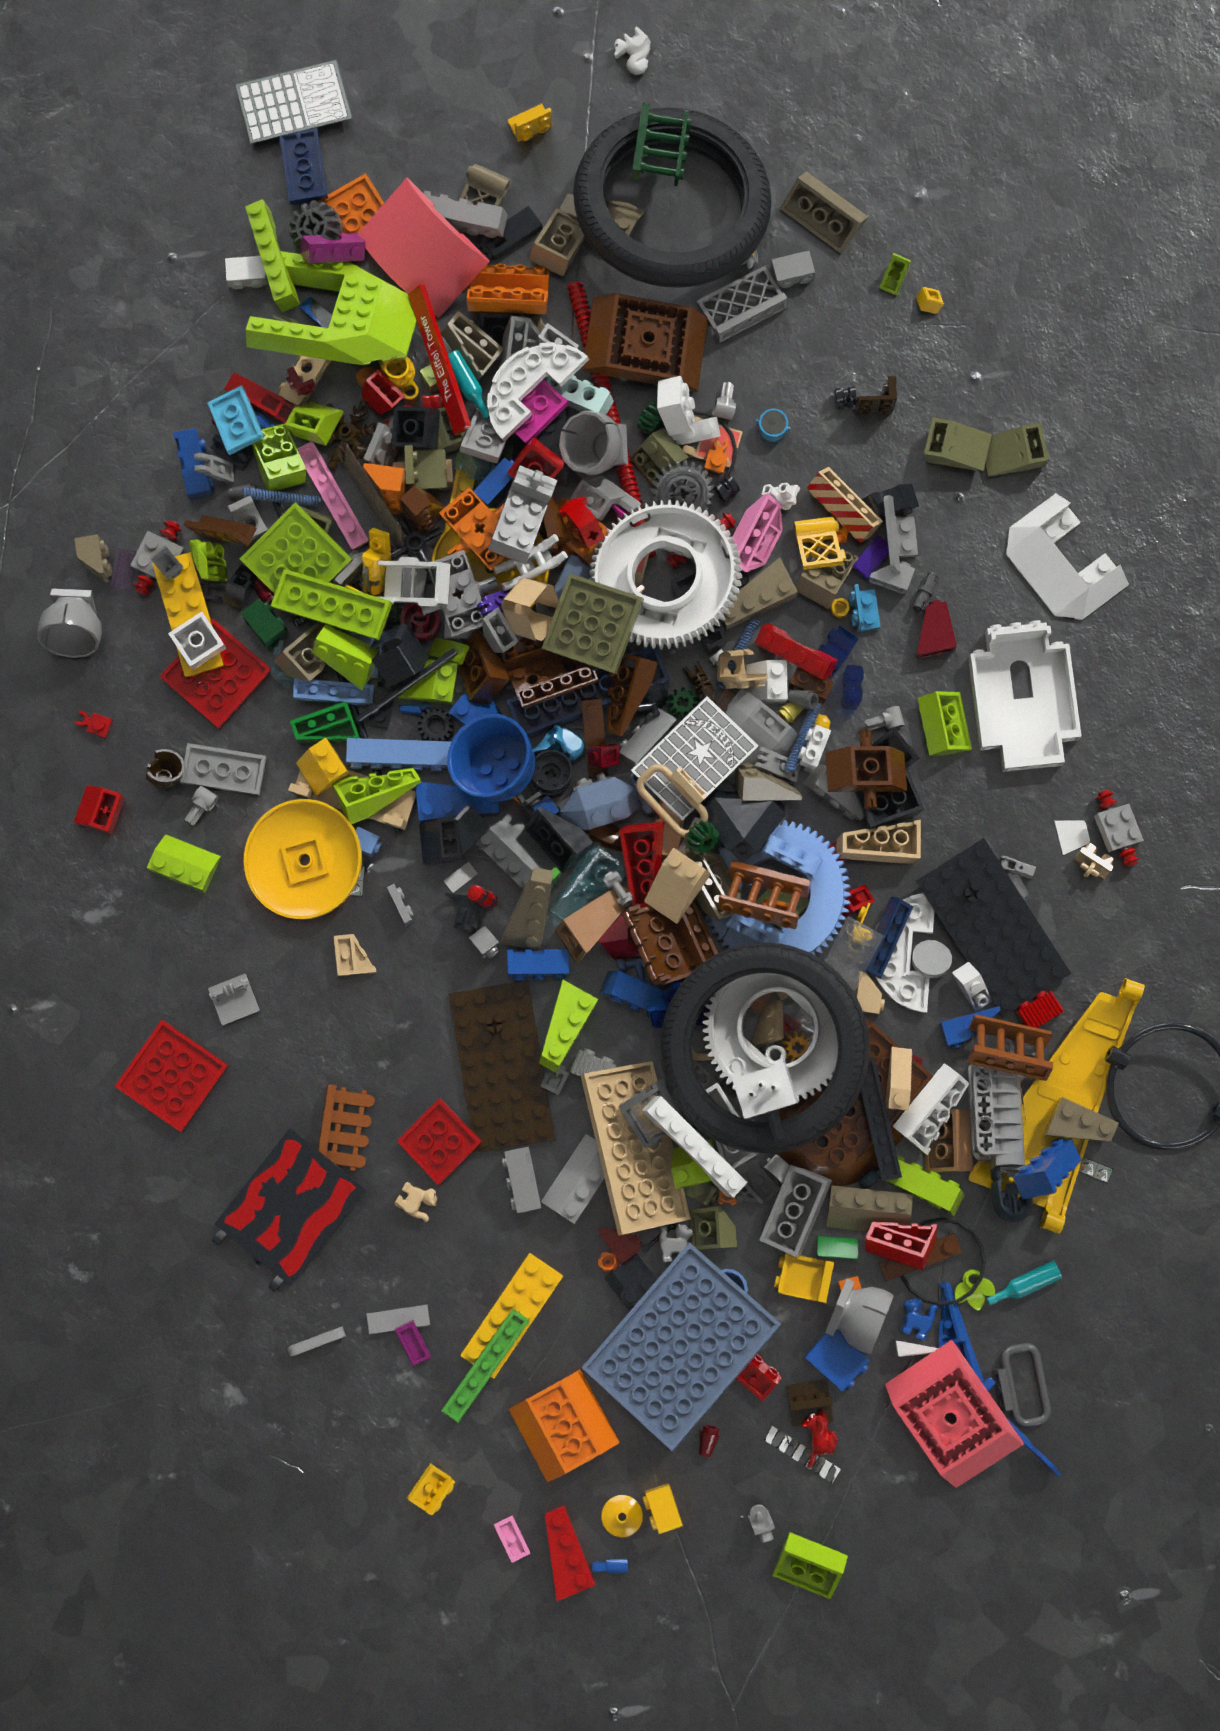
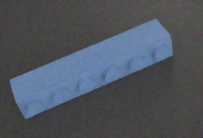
M347 738L346 765H350L352 769L370 766V769L380 770L382 767H390L391 770H401L402 767L414 768L415 771H422V768H430V771L440 772L442 769H448L447 756L451 742Z

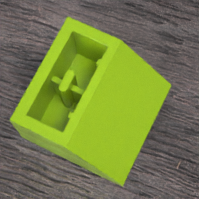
M309 402L293 408L285 426L295 437L327 445L344 412L336 408Z

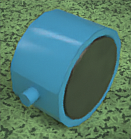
M768 409L762 413L760 420L756 419V423L759 424L758 431L760 435L768 441L782 439L786 434V430L790 431L791 428L788 427L786 414L779 409Z

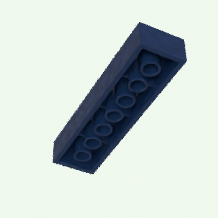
M651 645L628 653L658 662L652 683H659L663 686L669 685L670 679L657 647L652 649ZM593 667L599 680L596 683L524 709L521 707L517 696L506 700L512 719L520 724L528 738L551 730L554 725L562 726L583 718L581 699L601 697L602 710L607 709L611 705V695H608V688H611L612 677H609V672Z

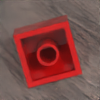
M533 437L520 452L507 473L515 478L519 466H523L533 471H541L543 475L554 479L563 468L564 461Z

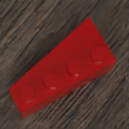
M665 821L627 825L619 830L629 892L633 896L632 907L639 905L640 908L650 906L644 901L661 867Z

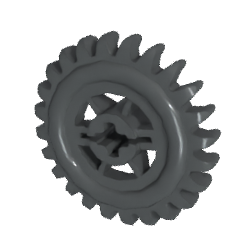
M676 460L675 467L668 463V471L663 467L661 468L663 475L656 473L659 481L652 480V484L656 488H650V491L655 494L650 496V499L656 501V505H660L661 500L664 505H667L668 500L675 498L679 501V504L680 502L688 501L690 504L687 505V508L693 504L695 510L699 506L704 511L709 510L706 504L713 503L709 497L714 496V493L710 492L714 485L709 484L712 481L711 477L705 478L708 474L707 470L701 473V465L695 469L693 461L688 466L687 461L684 460L683 465L680 466L678 460ZM688 481H692L695 486L689 487ZM674 484L672 491H669L670 486ZM681 488H684L683 494L679 493ZM694 494H696L694 500L691 501V500H690L691 496L694 495Z

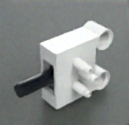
M775 1045L769 1047L765 1053L767 1061L774 1064V1066L744 1075L747 1069L745 1061L741 1058H732L727 1062L726 1070L732 1077L744 1119L766 1113L773 1139L778 1141L786 1137L778 1109L796 1104L798 1100L785 1062L786 1052L781 1046ZM774 1049H778L781 1052V1057L777 1061L771 1058V1051ZM735 1061L741 1064V1070L738 1073H734L731 1069V1065Z

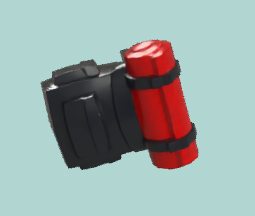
M480 885L470 887L468 896L445 892V896L460 901L454 928L468 934H474L480 929L483 923L481 917L484 910L492 909L499 902L495 893L486 890V888Z

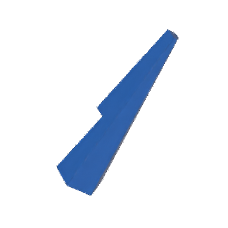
M944 1282L940 1284L942 1302L955 1300L950 1283ZM957 1303L940 1306L939 1308L942 1311L941 1321H939V1348L953 1340L980 1381L984 1383Z

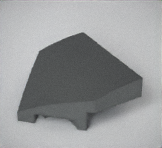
M755 1159L739 1172V1175L747 1183L737 1193V1202L767 1203L781 1189Z

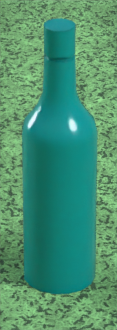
M455 350L449 353L448 357L463 396L477 406L485 420L490 418L489 410L482 400V388L460 351Z
M1054 1261L1046 1263L1012 1279L1003 1291L988 1297L987 1301L991 1306L1007 1298L1020 1299L1061 1280L1062 1276L1059 1268Z

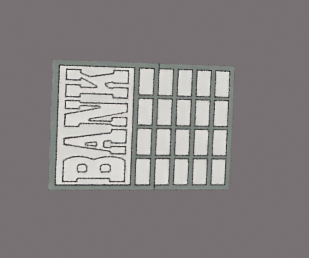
M336 60L236 85L250 143L352 118Z

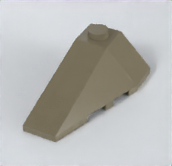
M315 623L274 660L287 676L309 683L323 670L325 662L313 654L312 651L315 640L325 625L324 623ZM330 626V627H332V628H335V629H337V630L343 632V629Z

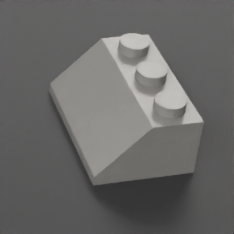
M659 709L660 715L658 717H653L650 712L645 717L646 722L642 726L638 725L633 730L631 739L629 741L625 739L620 744V758L634 768L676 727L677 719Z

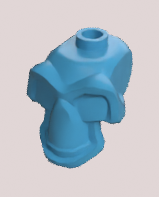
M554 725L548 733H545L543 740L532 750L535 757L546 750H557L565 754L570 761H574L582 755L584 741L577 732Z

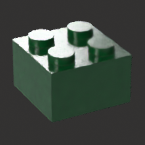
M259 598L241 612L245 623L269 652L288 638L286 633L288 629L279 616L274 617L275 613L267 601L263 603Z

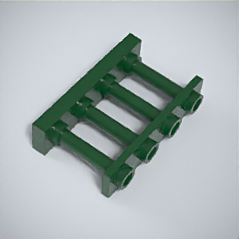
M643 102L631 180L639 181L640 173L644 174V172L673 176L675 177L674 186H678V181L683 180L684 168H681V163H685L687 151H683V148L688 146L689 135L686 134V129L690 130L692 119L688 118L689 110H685L683 119L656 115L649 111L650 103ZM655 122L681 126V135L650 131V128H647V123ZM655 139L680 143L679 152L649 148L648 145H644L645 140ZM648 155L677 160V166L674 169L648 165L642 162V157Z

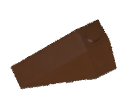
M624 653L617 674L609 672V677H612L611 688H608V695H611V705L607 709V732L623 736L653 681L658 662Z

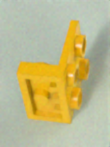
M540 104L507 119L517 142L527 141L539 132L544 133L552 127L551 109H545L543 104Z

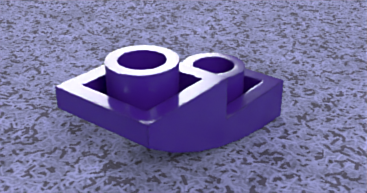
M877 535L852 567L868 579L889 553L888 542Z

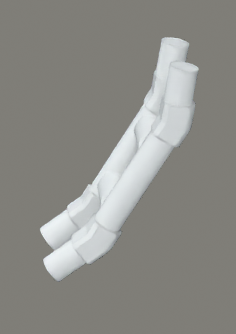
M553 534L532 548L528 559L534 556L539 565L528 572L525 564L513 559H509L494 567L495 574L517 566L521 576L503 583L502 588L504 591L512 589L521 578L533 579L555 568L568 558L564 551L548 561H545L541 552L548 550L559 541L557 535Z

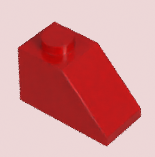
M866 885L848 892L851 896L845 898V900L849 901L850 905H845L844 908L848 909L849 913H842V915L847 918L860 911L862 906L866 907L868 903L872 904L875 902Z

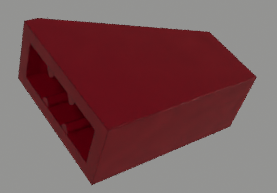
M934 600L926 606L916 650V659L956 650V639L946 601Z

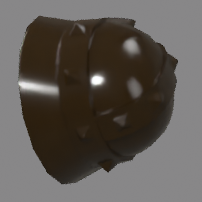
M169 749L155 750L154 758L158 760L152 761L150 764L148 763L146 779L157 788L169 789L178 784L180 779L183 778L185 762L175 751Z

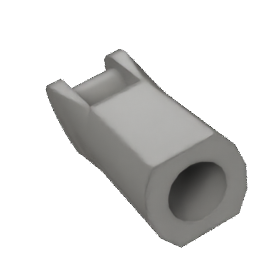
M1001 855V865L1005 871L1032 879L1036 869L1035 866ZM1009 862L1015 864L1013 869L1008 868Z

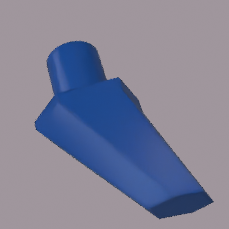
M418 702L398 705L401 713L421 716L422 712H425L427 709L430 710L428 702L418 705Z

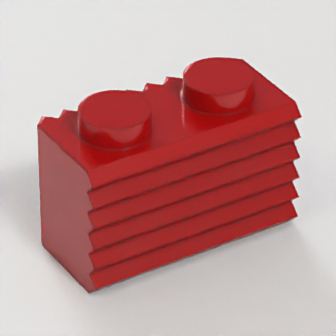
M1042 991L1035 995L1036 1000L1032 1003H1029L1027 1000L1019 1005V1011L1015 1014L1022 1025L1038 1028L1064 1012L1052 991L1048 993Z

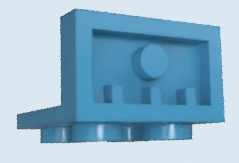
M854 584L848 596L849 606L853 607V615H851L852 626H856V632L880 629L875 589L859 591V585Z

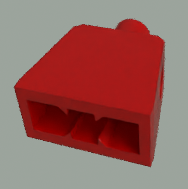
M380 369L365 381L361 393L368 406L379 415L392 409L405 397Z

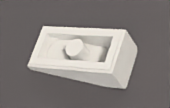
M894 1341L897 1357L930 1354L938 1349Z

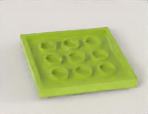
M295 502L255 542L240 560L275 594L284 569L330 582L352 558Z

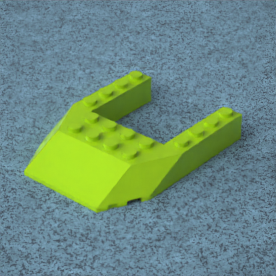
M281 251L287 271L294 285L339 291L329 327L323 328L250 316L246 327V347L357 365H369L371 361L375 360L386 362L391 359L407 357L417 321L406 292L347 261L308 263L301 254Z

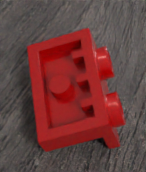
M757 1354L736 1380L763 1401L776 1387L782 1377L775 1368L769 1367L763 1362L761 1356Z

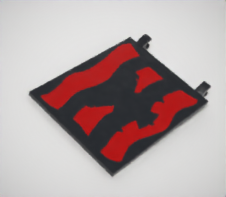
M289 1128L215 1222V1225L220 1230L213 1237L212 1242L216 1245L221 1244L228 1235L277 1275L270 1283L269 1289L276 1291L283 1282L291 1286L366 1191V1188L292 1128Z

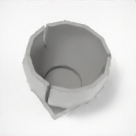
M582 411L570 417L562 428L576 432L574 434L561 431L559 442L563 461L573 471L587 475H597L611 469L613 466L628 464L627 430L625 424L617 425L604 413Z
M51 589L53 604L42 612L37 628V640L41 646L56 655L71 658L89 656L96 652L102 636V625L97 617L92 591Z
M846 1279L825 1333L833 1336L834 1332L839 1330L850 1346L860 1352L871 1354L894 1295L886 1290L875 1287L854 1290V1281Z

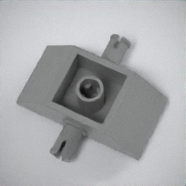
M464 550L433 561L450 564L448 604L421 606L424 616L441 609L444 612L452 637L483 627L482 618L485 616L481 614V611L485 608L478 609L477 604L482 602L483 593L499 588L495 576L481 582L476 581ZM428 569L435 587L436 569ZM461 594L462 598L458 599L457 595Z

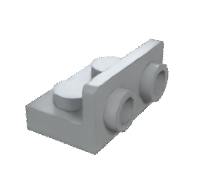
M354 549L349 554L352 560L331 581L342 587H345L346 584L348 585L363 570V552L359 553Z

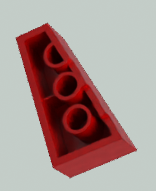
M565 1505L545 1512L556 1600L559 1601L595 1586L596 1583Z

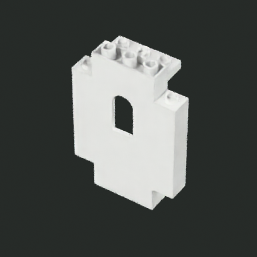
M1039 620L1031 621L1026 625H1021L1020 622L1011 623L1007 627H1001L1000 624L991 625L985 632L987 652L985 650H975L968 657L980 751L1000 749L1002 772L1062 766L1065 762L1062 742L1078 741L1081 738L1069 644H1063L1061 641L1051 643L1049 646L1051 626H1047V623H1041ZM1015 661H1023L1029 667L1032 698L1014 699L1010 666Z

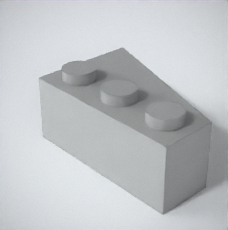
M529 1147L505 1151L506 1158H502L504 1170L509 1171L510 1178H506L508 1190H512L514 1198H510L512 1210H517V1214L542 1209Z

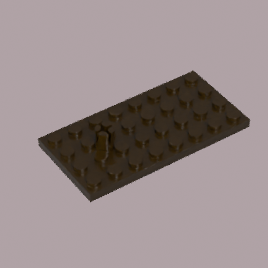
M525 980L449 993L470 1128L482 1141L474 1152L480 1153L555 1140L547 1090L540 1087L545 1077L543 1065L539 1064L541 1053L529 981Z

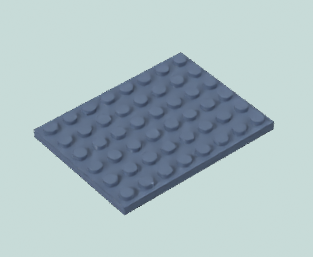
M689 1242L583 1365L582 1369L674 1452L782 1324Z

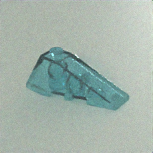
M595 841L580 860L550 910L562 919L570 916L613 889H607L602 881L609 872L617 871L623 881L627 876L625 864Z

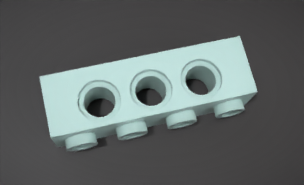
M549 375L544 378L569 402V407L580 412L594 411L606 415L614 402L609 390L603 387H594L591 382L587 380L580 381L574 375L562 387L559 385L554 386L556 382Z

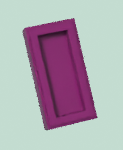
M414 1320L395 1328V1332L412 1366L431 1358V1354Z

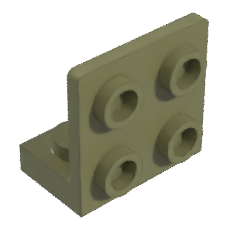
M404 445L407 490H410L414 485L422 490L446 489L445 450L414 451L412 445Z

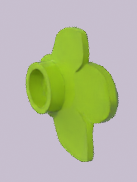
M972 1269L964 1273L963 1282L956 1286L955 1300L972 1289L974 1284L969 1282V1278L974 1276L976 1283L979 1279V1271ZM983 1278L974 1293L959 1303L967 1300L971 1307L979 1311L984 1304L985 1296L995 1295L993 1283Z

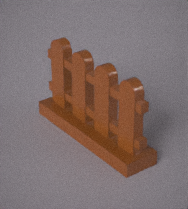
M328 1084L317 1150L336 1165L350 1166V1171H355L356 1167L361 1168L366 1163L365 1158L358 1155V1148L366 1147L369 1143L368 1137L361 1135V1128L368 1127L372 1123L371 1117L363 1114L364 1108L373 1106L375 1099L373 1096L367 1095V1090H361V1094L346 1092V1087H341L340 1091L336 1090L337 1085ZM334 1102L339 1103L338 1111L333 1110ZM344 1104L359 1106L358 1114L343 1112ZM331 1123H336L335 1131L330 1130ZM341 1124L356 1126L355 1134L340 1132ZM328 1143H333L332 1151H327ZM338 1144L353 1146L352 1154L337 1152Z

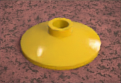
M618 1495L606 1502L601 1518L605 1529L610 1534L616 1537H628L640 1528L643 1513L639 1503L634 1498L627 1495ZM620 1513H625L626 1519L621 1521L619 1520L618 1515Z

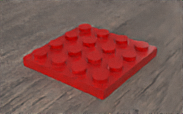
M212 618L213 629L227 648L220 652L224 667L185 677L178 655L159 677L220 729L272 672V669Z
M161 1020L115 1087L182 1133L229 1065Z

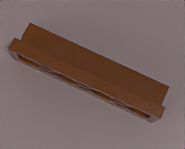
M202 515L199 523L185 520L184 523L185 527L199 536L249 546L257 529L250 524Z

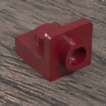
M619 744L588 746L589 765L604 768L620 764Z

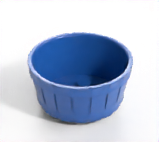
M500 714L482 715V717H476L462 726L452 739L447 756L448 770L453 782L469 795L487 801L500 802L517 796L530 783L535 769L534 752L524 729L512 718Z

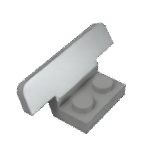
M576 472L583 479L570 499L585 496L588 502L586 506L596 518L603 520L612 504H619L630 513L631 509L635 512L638 510V506L641 505L639 501L603 475H587Z
M887 495L884 496L890 566L895 573H901L899 558L918 556L914 516L896 518L893 496Z

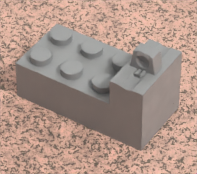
M519 466L488 550L520 563H526L557 480L543 475L541 471H533Z

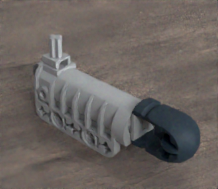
M1005 1038V1043L1010 1048L1009 1052L1014 1053L1013 1042ZM970 1064L967 1069V1082L969 1083L968 1103L971 1118L972 1157L977 1161H990L991 1180L994 1181L991 1184L992 1204L996 1214L1004 1221H1022L1029 1216L1032 1210L1033 1198L1022 1199L1020 1196L1018 1200L1020 1192L1016 1183L1007 1184L1006 1189L1002 1192L1001 1183L1003 1182V1177L1001 1174H1007V1177H1014L1019 1172V1168L1025 1166L1021 1081L1028 1077ZM979 1126L984 1127L985 1131H982ZM1006 1194H1007V1200L1004 1201V1204H1003V1199L1005 1198V1196H1006Z

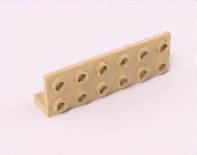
M301 770L296 783L290 784L288 791L292 794L321 801L341 809L333 787L316 796ZM348 770L351 774L348 777L358 776V779L370 777ZM409 790L369 817V819L405 830L416 799V791Z

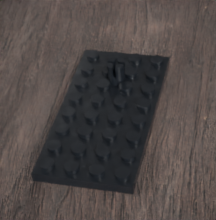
M984 838L915 881L966 961L981 974L990 998L996 1007L1000 1006L1001 1010L999 1012L1002 1017L1071 974Z

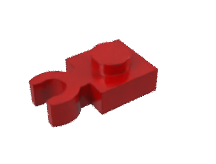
M79 711L78 713L84 716V720L82 722L75 720L74 723L79 727L88 726L86 729L88 733L106 739L113 720L94 712L92 717H89L86 712Z

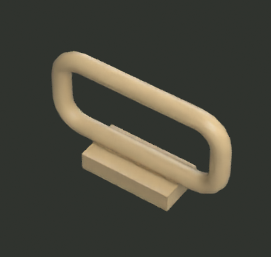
M652 765L638 778L636 784L637 791L678 836L686 838L685 834L689 830L682 829L644 787L645 782L654 773L661 772L699 812L700 819L697 824L701 820L704 822L708 821V812L701 804L708 795L681 766L672 773L665 765Z

